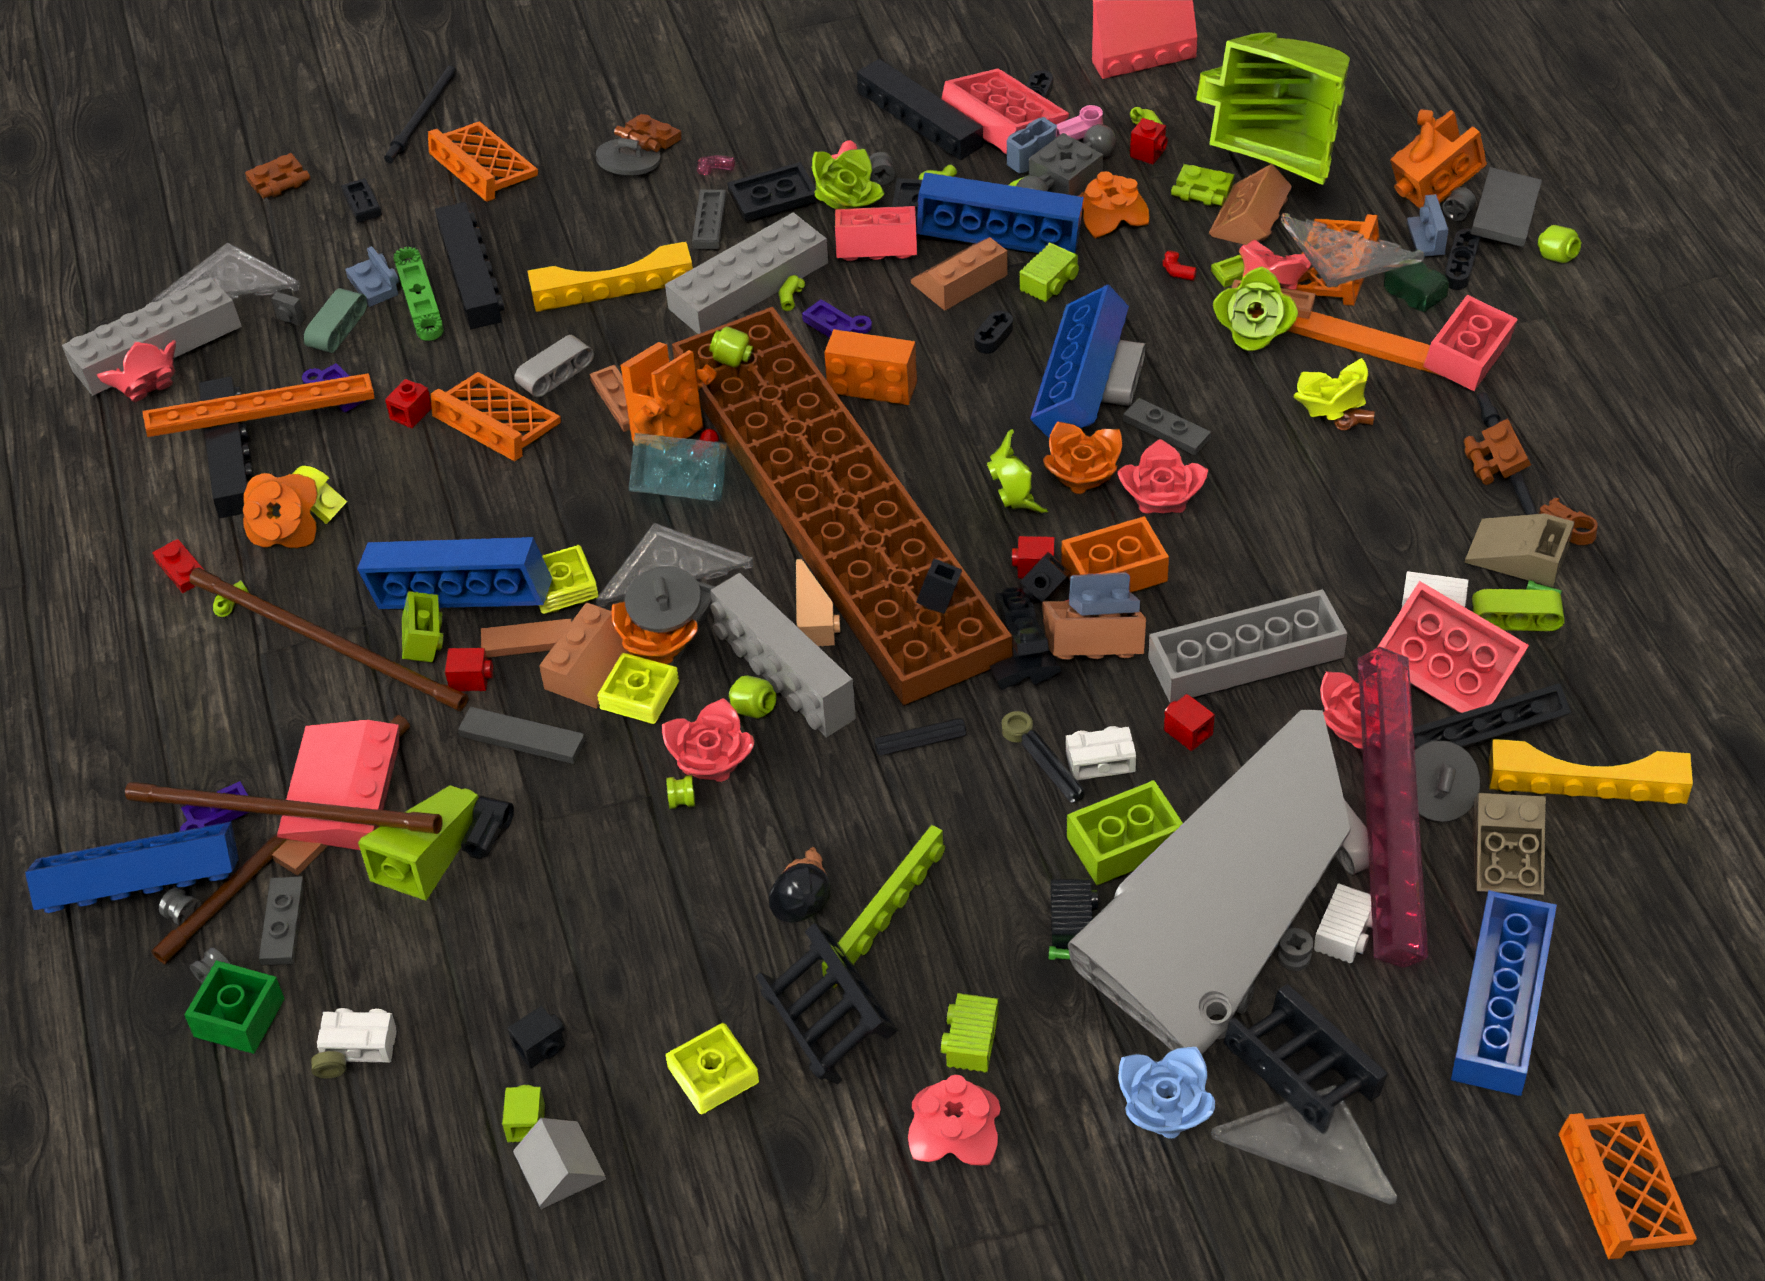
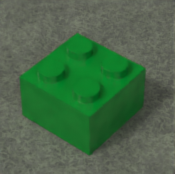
M216 960L184 1015L195 1038L254 1054L285 998L276 976Z

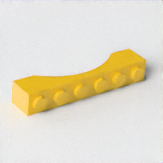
M681 242L660 246L643 259L612 270L580 272L550 266L528 270L527 272L535 311L538 312L665 288V284L693 269L687 243Z
M1493 739L1489 755V789L1507 792L1521 791L1537 794L1548 793L1600 797L1603 799L1615 798L1687 804L1693 785L1690 753L1656 751L1646 758L1629 764L1586 766L1556 759L1539 751L1526 741Z

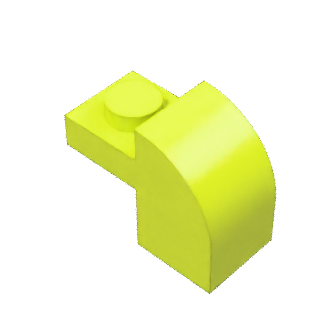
M300 466L292 473L315 480L317 499L311 511L325 524L347 502L326 483L329 477L323 472L310 466Z

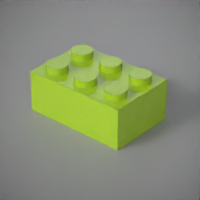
M1153 780L1067 814V839L1095 884L1099 885L1134 871L1183 822Z

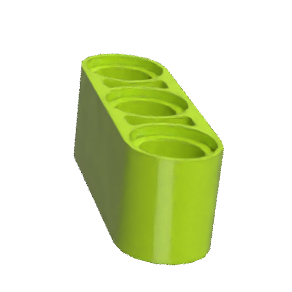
M1482 589L1472 596L1473 613L1502 630L1554 631L1561 628L1564 624L1561 595L1553 590Z

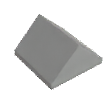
M540 1118L513 1150L540 1209L606 1179L578 1121Z

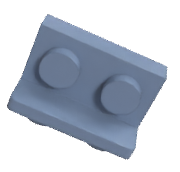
M1425 195L1424 207H1420V216L1408 217L1407 226L1417 256L1445 255L1448 227L1437 195Z
M372 246L367 248L369 260L345 269L347 278L358 293L366 296L369 307L397 296L396 284L399 283L395 270L388 268L383 254H378Z
M1126 572L1072 575L1070 577L1069 605L1081 616L1133 613L1140 610V600L1129 591L1130 575Z

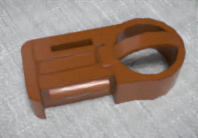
M1559 498L1550 500L1549 506L1544 504L1540 507L1539 514L1545 513L1574 521L1571 543L1588 545L1596 540L1598 523L1593 517L1581 511L1576 513L1561 504ZM1575 528H1587L1590 531L1578 532Z

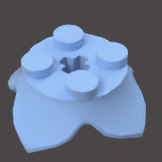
M1197 1047L1177 1048L1168 1052L1159 1062L1152 1060L1147 1055L1141 1054L1121 1057L1118 1080L1120 1089L1127 1101L1125 1107L1126 1115L1135 1125L1142 1129L1162 1134L1166 1138H1175L1180 1132L1196 1127L1213 1115L1215 1099L1211 1093L1205 1090L1207 1067Z

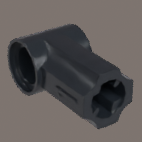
M480 796L474 805L473 821L461 842L462 851L475 859L481 860L483 857H488L500 831H506L512 822L514 815L513 803Z

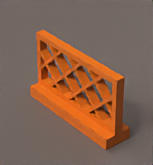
M480 121L444 134L438 129L428 131L429 154L486 202L495 199V191L538 176V169ZM479 132L482 134V136L471 134ZM455 140V141H462V142H461V143H454V142H452V141ZM466 142L479 143V146L466 144ZM484 144L495 145L497 148L486 147ZM466 152L476 153V155H468ZM481 154L494 155V157L481 156ZM499 156H502V157H510L511 160H509V159H501V158H498V157H499ZM480 164L491 165V166H490V167H482ZM495 166L508 167V170L498 169ZM513 168L524 169V171H514ZM494 176H497V177H505V178H502V179H499V180H495V177H494Z
M1367 214L1364 222L1315 219L1301 254L1311 253L1312 262L1316 261L1319 265L1308 269L1298 281L1300 283L1309 278L1312 282L1307 285L1297 284L1296 290L1314 293L1316 296L1343 297V305L1354 306L1380 237L1378 215ZM1319 229H1331V230H1332V231H1330V232H1328V233H1325V234H1323V235H1322L1321 233H1319ZM1349 231H1359L1349 237L1345 234ZM1338 236L1342 239L1334 244L1329 242V240ZM1321 244L1325 246V248L1317 252L1312 249ZM1346 246L1351 248V250L1343 254L1339 251ZM1331 253L1335 256L1326 262L1322 259ZM1340 263L1345 265V267L1337 271L1332 268ZM1323 271L1328 273V275L1320 279L1315 276ZM1335 280L1339 283L1338 287L1325 286Z
M479 372L447 392L437 389L431 393L433 417L513 461L523 456L522 448L561 423V416ZM478 383L486 387L470 389ZM491 396H503L507 399L491 400ZM468 397V400L461 401L457 398ZM471 397H488V400H471ZM523 407L527 410L512 411L511 408ZM488 408V412H481L477 410ZM491 408H508V411L491 412ZM512 419H529V422L512 423ZM532 419H546L547 421L532 422ZM498 420H509V423H501ZM518 431H530V432H528L527 434H525L524 436H522V434H521L520 432H518Z
M1583 1113L1569 1114L1558 1134L1608 1260L1622 1258L1627 1251L1693 1245L1697 1238L1645 1115L1636 1114L1585 1119ZM1637 1126L1642 1138L1640 1143L1621 1133L1622 1128ZM1599 1130L1611 1137L1607 1147L1593 1139L1590 1131ZM1615 1140L1634 1151L1630 1160L1610 1149ZM1638 1154L1652 1162L1655 1169L1653 1174L1633 1163ZM1605 1157L1624 1168L1620 1177L1605 1169L1602 1162ZM1628 1171L1647 1182L1643 1191L1638 1190L1623 1180ZM1651 1185L1665 1193L1668 1200L1666 1206L1646 1194ZM1617 1189L1637 1200L1633 1209L1618 1201L1615 1194ZM1641 1203L1660 1214L1656 1223L1636 1212ZM1665 1217L1677 1224L1681 1234L1673 1235L1660 1227L1663 1218ZM1630 1221L1650 1232L1649 1236L1634 1239L1628 1226Z

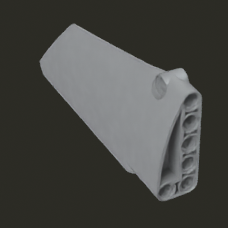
M1300 710L1119 885L1114 899L1068 943L1070 961L1075 970L1171 1050L1197 1047L1202 1055L1216 1039L1225 1038L1229 1022L1233 1019L1235 1012L1351 832L1323 710ZM1216 1014L1224 1016L1221 1020L1210 1019L1211 1016Z

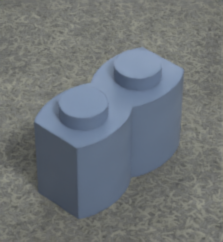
M1042 117L1030 122L1026 129L1018 130L1011 134L1007 139V166L1018 173L1029 171V158L1057 138V125Z

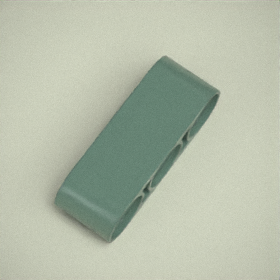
M342 288L335 290L307 326L304 333L305 345L329 353L335 352L365 313L367 307L366 296Z

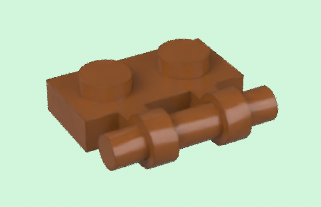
M640 114L628 121L625 128L618 125L614 131L615 135L621 138L638 140L641 149L646 151L658 152L660 148L667 149L681 140V130L672 127L668 123L657 121L645 114Z
M292 153L280 156L273 161L258 165L245 172L247 181L257 193H260L263 199L270 196L273 198L281 195L282 191L291 187L296 189L302 186L303 182L310 180L308 171H303L302 165Z
M1508 418L1482 431L1485 438L1484 441L1476 442L1473 436H1468L1463 441L1466 456L1469 460L1473 461V470L1485 485L1491 484L1494 481L1493 474L1501 471L1504 478H1507L1531 466ZM1492 453L1493 459L1489 461L1484 459L1483 456Z

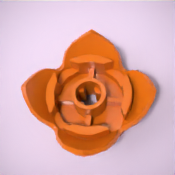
M1107 171L1100 172L1097 178L1092 180L1087 185L1086 190L1079 195L1084 197L1082 209H1084L1083 220L1085 227L1094 238L1112 232L1122 220L1131 226L1149 225V209L1137 189L1138 183L1136 180L1112 175V173Z
M1057 421L1049 437L1051 454L1044 457V466L1056 475L1061 483L1070 487L1074 493L1081 494L1087 489L1098 487L1110 480L1111 475L1117 471L1116 462L1122 450L1120 429H1101L1092 436H1086L1081 428L1076 425Z
M263 473L251 478L244 492L243 525L249 540L261 547H271L274 544H280L288 548H300L313 544L317 527L314 518L310 514V510L317 499L315 480L300 474H289L278 478L272 474ZM280 504V517L273 515V506Z
M625 601L612 604L613 626L623 640V648L635 656L669 664L673 661L674 656L681 652L698 631V624L694 619L673 631L661 633L646 631L632 622L628 616Z

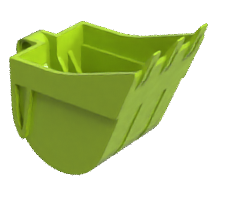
M1270 32L1255 33L1228 40L1226 42L1223 66L1201 72L1196 100L1216 106L1209 145L1266 161L1323 185L1330 171L1331 156L1337 134L1350 58L1345 53L1328 46L1301 40L1276 38L1277 34Z

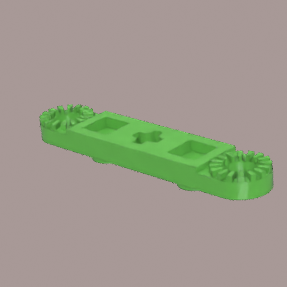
M404 247V249L400 248V251L397 250L396 254L394 253V262L417 336L422 340H435L443 334L444 328L420 252L416 248L412 249V247H409V249L407 247ZM406 258H412V260L410 259V262L407 260V263L405 261H402ZM427 326H434V328H432V330H430V329H429V331H427V329L424 330V328L427 327Z

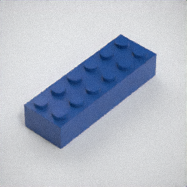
M925 172L919 190L916 234L977 243L991 237L1003 248L1034 253L1042 252L1043 248L1045 249L1046 245L1048 246L1050 242L1072 253H1076L1084 197Z
M1109 284L1065 306L1030 417L1031 421L1048 438L1057 421L1082 428L1092 425L1097 419V413L1103 399V393L1109 379L1110 369L1115 358V352L1129 308Z
M534 537L368 542L357 568L378 609H404L408 591L438 595L439 608L544 605L552 581V576Z
M226 822L37 858L25 874L33 910L44 909L45 913L64 909L65 904L77 902V906H87L96 903L97 898L110 896L111 900H118L129 897L130 892L143 890L144 894L163 890V885L176 883V887H186L195 884L196 879L209 877V881L225 879L229 877L228 873L233 872L239 856L232 823Z
M1488 890L1451 1076L1452 1081L1517 1096L1522 1095L1530 1060L1556 904Z

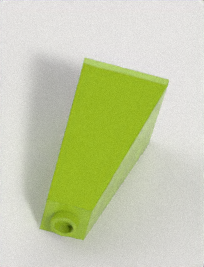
M450 785L406 811V813L422 812L441 815L443 824L438 834L380 826L362 837L358 844L370 881L427 901L461 848V842L473 821V809L479 798L478 794L469 789H460Z

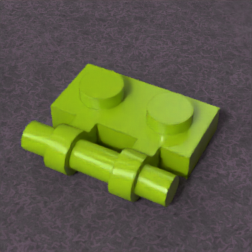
M1184 164L1176 180V185L1172 187L1171 195L1180 197L1183 201L1189 202L1191 199L1201 201L1207 206H1212L1213 204L1223 206L1225 198L1228 197L1233 186L1235 174Z

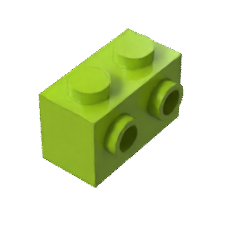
M408 591L402 614V659L433 662L436 650L441 651L443 633H439L442 624V612H439L438 595Z

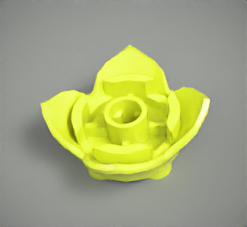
M1361 358L1348 365L1340 372L1338 378L1333 379L1326 373L1302 372L1297 383L1298 392L1293 395V398L1308 409L1311 417L1326 415L1328 420L1341 418L1344 415L1343 411L1366 404L1364 397L1368 377L1366 363Z

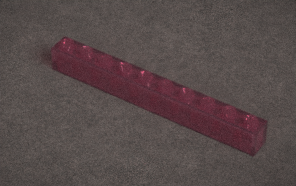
M1378 647L1358 658L1374 958L1405 968L1428 958L1409 658L1383 647Z

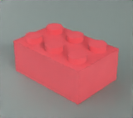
M1467 295L1431 342L1423 367L1475 391L1509 344L1518 319Z

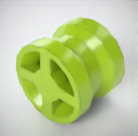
M687 775L679 780H676L674 777L666 778L669 808L676 809L679 805L695 807L692 775Z

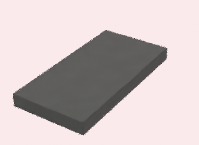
M1490 167L1470 234L1524 247L1542 180Z

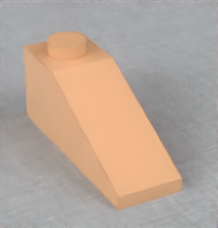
M796 559L797 627L817 646L835 645V633H840V615H834L833 602L804 561Z

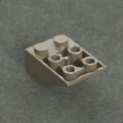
M1545 513L1482 519L1465 558V563L1554 587L1570 545L1574 521Z
M1478 793L1474 798L1473 842L1476 892H1488L1490 890L1510 894L1544 895L1546 796Z

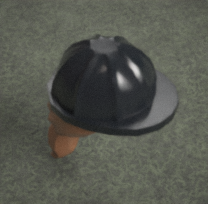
M814 847L805 852V858L796 859L790 863L771 888L768 895L769 907L773 915L781 921L794 923L805 920L824 908L829 900L831 885L822 867V857L816 852Z

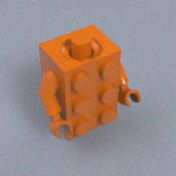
M1421 109L1417 118L1418 125L1422 126L1420 134L1390 159L1396 180L1395 190L1401 197H1406L1418 208L1424 207L1425 195L1436 194L1440 204L1455 188L1462 186L1487 165L1480 131L1472 126L1460 136L1455 112L1452 110L1435 121L1433 111Z
M657 342L621 364L632 442L667 452L703 428L698 390L704 384L709 385L716 378L717 372L708 364L703 369L695 370L693 351L688 350L669 362L667 344Z

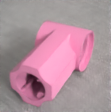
M1095 105L1085 106L1080 110L1079 116L1056 124L1057 137L1065 133L1076 140L1084 138L1086 131L1090 127L1103 124L1102 109Z

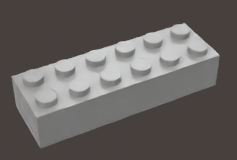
M793 212L665 284L668 309L697 334L716 328L779 292V289L789 276L797 275L798 278H803L828 263L827 238Z
M210 277L200 280L195 285L184 290L175 291L160 301L151 302L138 311L127 313L116 321L100 325L94 331L83 336L74 337L69 342L63 344L62 347L72 372L93 396L112 387L100 381L97 374L110 370L116 371L117 368L123 372V360L135 342L152 344L157 346L159 350H165L166 346L172 340H175V358L242 326L233 300Z
M741 573L736 574L710 590L712 600L710 608L714 615L715 624H713L715 634L719 639H725L738 657L746 659L757 675H762L769 681L775 693L780 692L787 699L789 706L794 711H799L806 718L812 729H818L827 738L856 719L853 679Z
M1322 589L1149 634L1148 659L1171 703L1178 701L1186 694L1196 697L1344 658L1347 632Z

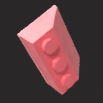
M915 206L835 209L837 258L853 261L858 259V257H869L873 260H879L885 256H896L897 258L905 259L912 255H917Z

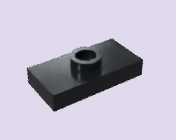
M366 178L341 185L342 193L357 223L382 216L381 208Z

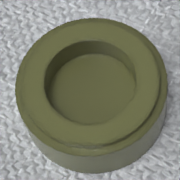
M1010 712L1002 719V734L1011 742H1022V735L1033 730L1032 718L1024 712Z
M336 1051L321 1052L311 1058L312 1074L326 1079L342 1075L346 1071V1056Z

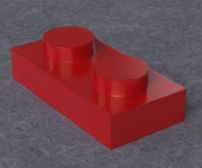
M179 539L152 552L154 560L182 593L196 587L190 583V575L195 568H203Z

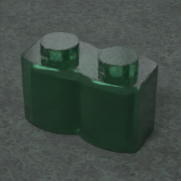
M1407 256L1385 271L1384 287L1386 290L1398 298L1405 299L1410 307L1418 311H1427L1448 295L1449 281L1438 271L1428 269L1424 263L1415 257Z

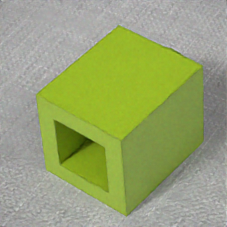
M520 1085L518 1087L506 1088L502 1125L507 1142H521L538 1120L544 1118L545 1102L541 1087Z

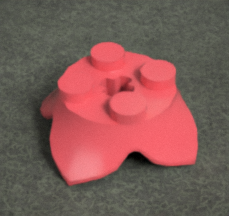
M1252 240L1239 249L1244 264L1243 277L1248 272L1263 266L1276 276L1279 283H1281V287L1296 290L1299 279L1312 265V256L1309 252L1282 257L1274 255V252L1256 240Z
M172 340L165 350H159L157 346L152 344L135 342L125 355L123 372L117 368L116 371L110 370L99 373L97 377L106 385L115 387L123 392L133 402L140 401L147 396V393L155 389L164 390L173 384L171 377L175 373L174 353L176 341Z
M1162 439L1157 440L1146 448L1141 455L1138 466L1132 464L1125 465L1118 471V477L1122 485L1135 498V501L1139 504L1140 511L1146 514L1153 512L1163 514L1183 512L1186 509L1187 502L1201 489L1208 475V469L1200 464L1191 463L1184 466L1179 452Z
M1342 672L1325 673L1320 688L1321 700L1325 710L1323 714L1326 725L1338 737L1352 743L1356 748H1366L1370 743L1382 739L1402 726L1404 721L1403 714L1397 712L1401 700V687L1395 672L1375 673L1369 675L1360 683L1355 682L1350 675Z
M724 698L702 709L695 722L680 718L662 724L664 744L677 760V766L685 774L699 779L715 780L718 782L727 780L730 773L749 755L754 747L753 736L748 732H741L737 711Z
M952 1075L947 1080L928 1086L916 1094L912 1101V1110L915 1114L908 1134L909 1148L913 1160L933 1162L940 1160L948 1153H953L962 1162L970 1165H990L998 1146V1134L994 1119L999 1116L1001 1110L999 1100L994 1094L966 1081L960 1075Z

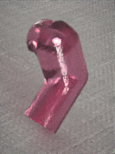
M721 155L700 157L697 161V172L708 175L711 172V168L733 170L735 158Z

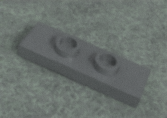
M700 190L692 238L693 249H719L727 198L726 190Z
M1138 398L1123 414L1124 422L1193 455H1196L1211 439V431L1141 398Z
M303 876L270 878L259 953L261 965L294 964L305 887Z

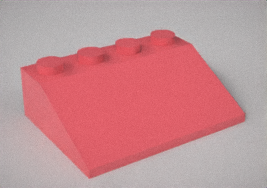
M1093 0L1092 63L1102 79L1196 58L1197 30L1193 0Z
M999 68L945 81L941 98L982 125L984 141L997 146L1004 154H1007L1008 137L1018 130L1026 129L1030 122L1045 117L1052 123L1059 124L1064 122L1069 116L1068 112Z
M1419 581L1370 660L1390 672H1395L1396 676L1458 713H1463L1495 702L1525 655L1529 645Z
M359 720L306 726L286 800L384 810L399 748V725L373 720ZM282 816L277 837L360 850L358 844L360 839L379 828V826Z

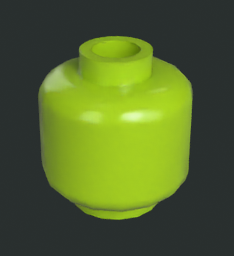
M1551 225L1540 234L1538 247L1543 258L1559 263H1567L1579 254L1581 240L1574 229Z
M726 326L721 331L716 330L709 351L713 352V359L715 361L737 368L742 361L748 362L753 346L748 345V334Z
M749 675L741 676L735 681L729 691L730 704L740 715L756 719L763 718L773 710L776 703L774 688L765 679Z

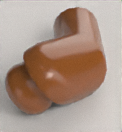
M1350 408L1343 411L1344 415L1341 418L1334 420L1335 426L1340 430H1348L1358 423L1373 425L1375 411Z

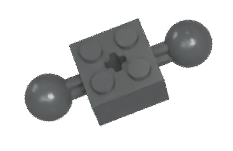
M1094 125L1086 131L1083 143L1062 133L1029 158L1030 176L1022 178L1016 187L1079 196L1086 190L1087 185L1096 179L1100 172H1103V157L1110 155L1116 146L1117 141L1114 131L1107 125Z

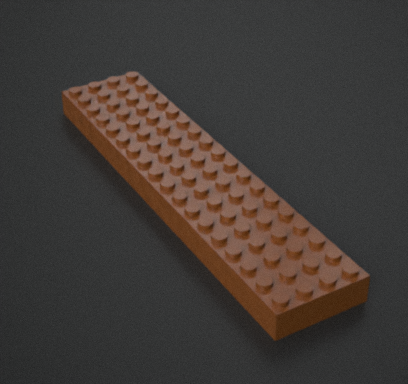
M773 307L672 344L674 359L690 350L693 351L695 370L703 369L708 364L717 372L716 378L709 385L704 384L698 390L700 406L903 706L991 669V665L1012 657V635ZM727 326L748 334V345L753 346L748 362L742 361L740 366L733 368L713 359V352H710L709 348L716 330L721 331ZM934 558L962 569L945 614L929 610L925 606L916 603Z

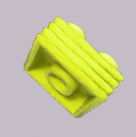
M580 545L542 556L552 576V581L544 605H539L541 613L557 612L561 608L578 603L583 604L599 596L597 583Z
M622 653L597 694L600 709L643 722L656 723L679 682L677 667Z
M725 1023L713 1027L665 1055L668 1069L699 1114L708 1112L759 1083L757 1067Z

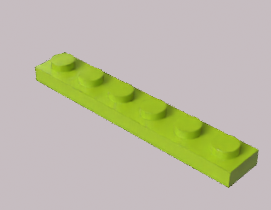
M933 825L929 827L838 942L853 965L861 954L865 955L869 951L873 939L878 932H883L888 927L891 916L896 909L902 908L906 904L909 893L915 885H920L923 882L927 870L932 863H937L941 859L945 850L943 830ZM825 961L822 962L823 976L828 968Z

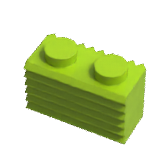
M1049 242L1048 246L1046 245L1045 249L1043 248L1042 252H1039V255L1037 254L1033 260H1030V263H1027L1021 269L1020 290L1022 292L1025 291L1026 294L1029 293L1030 296L1033 295L1035 298L1038 297L1039 300L1044 302L1051 296L1058 295L1063 285L1069 279L1073 280L1077 276L1079 266L1077 265L1078 255Z
M957 993L956 1004H949L947 1024L951 1025L950 1033L944 1032L941 1042V1053L946 1054L948 1067L962 1068L963 1070L969 1069L970 1071L976 1070L977 1072L982 1071L984 1073L988 1071L999 1014L998 998Z

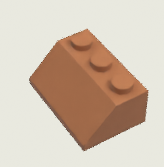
M1273 164L1235 183L1209 234L1215 238L1247 245L1252 240L1264 241L1271 234L1272 231L1270 229L1279 218L1281 207L1288 200L1287 195L1292 187L1291 184Z
M991 237L986 238L911 279V284L945 311L1007 276V250Z
M1069 601L1042 602L1045 635L1048 639V648L1053 656L1060 659H1072L1074 655H1086L1089 658L1099 659L1103 658L1104 655L1116 654V656L1121 658L1134 657V654H1144L1146 618L1140 610L1133 613L1081 616L1069 605Z
M587 602L539 665L545 690L596 709L599 707V697L597 694L622 653L630 654L629 651L623 648V640L613 626L611 611Z

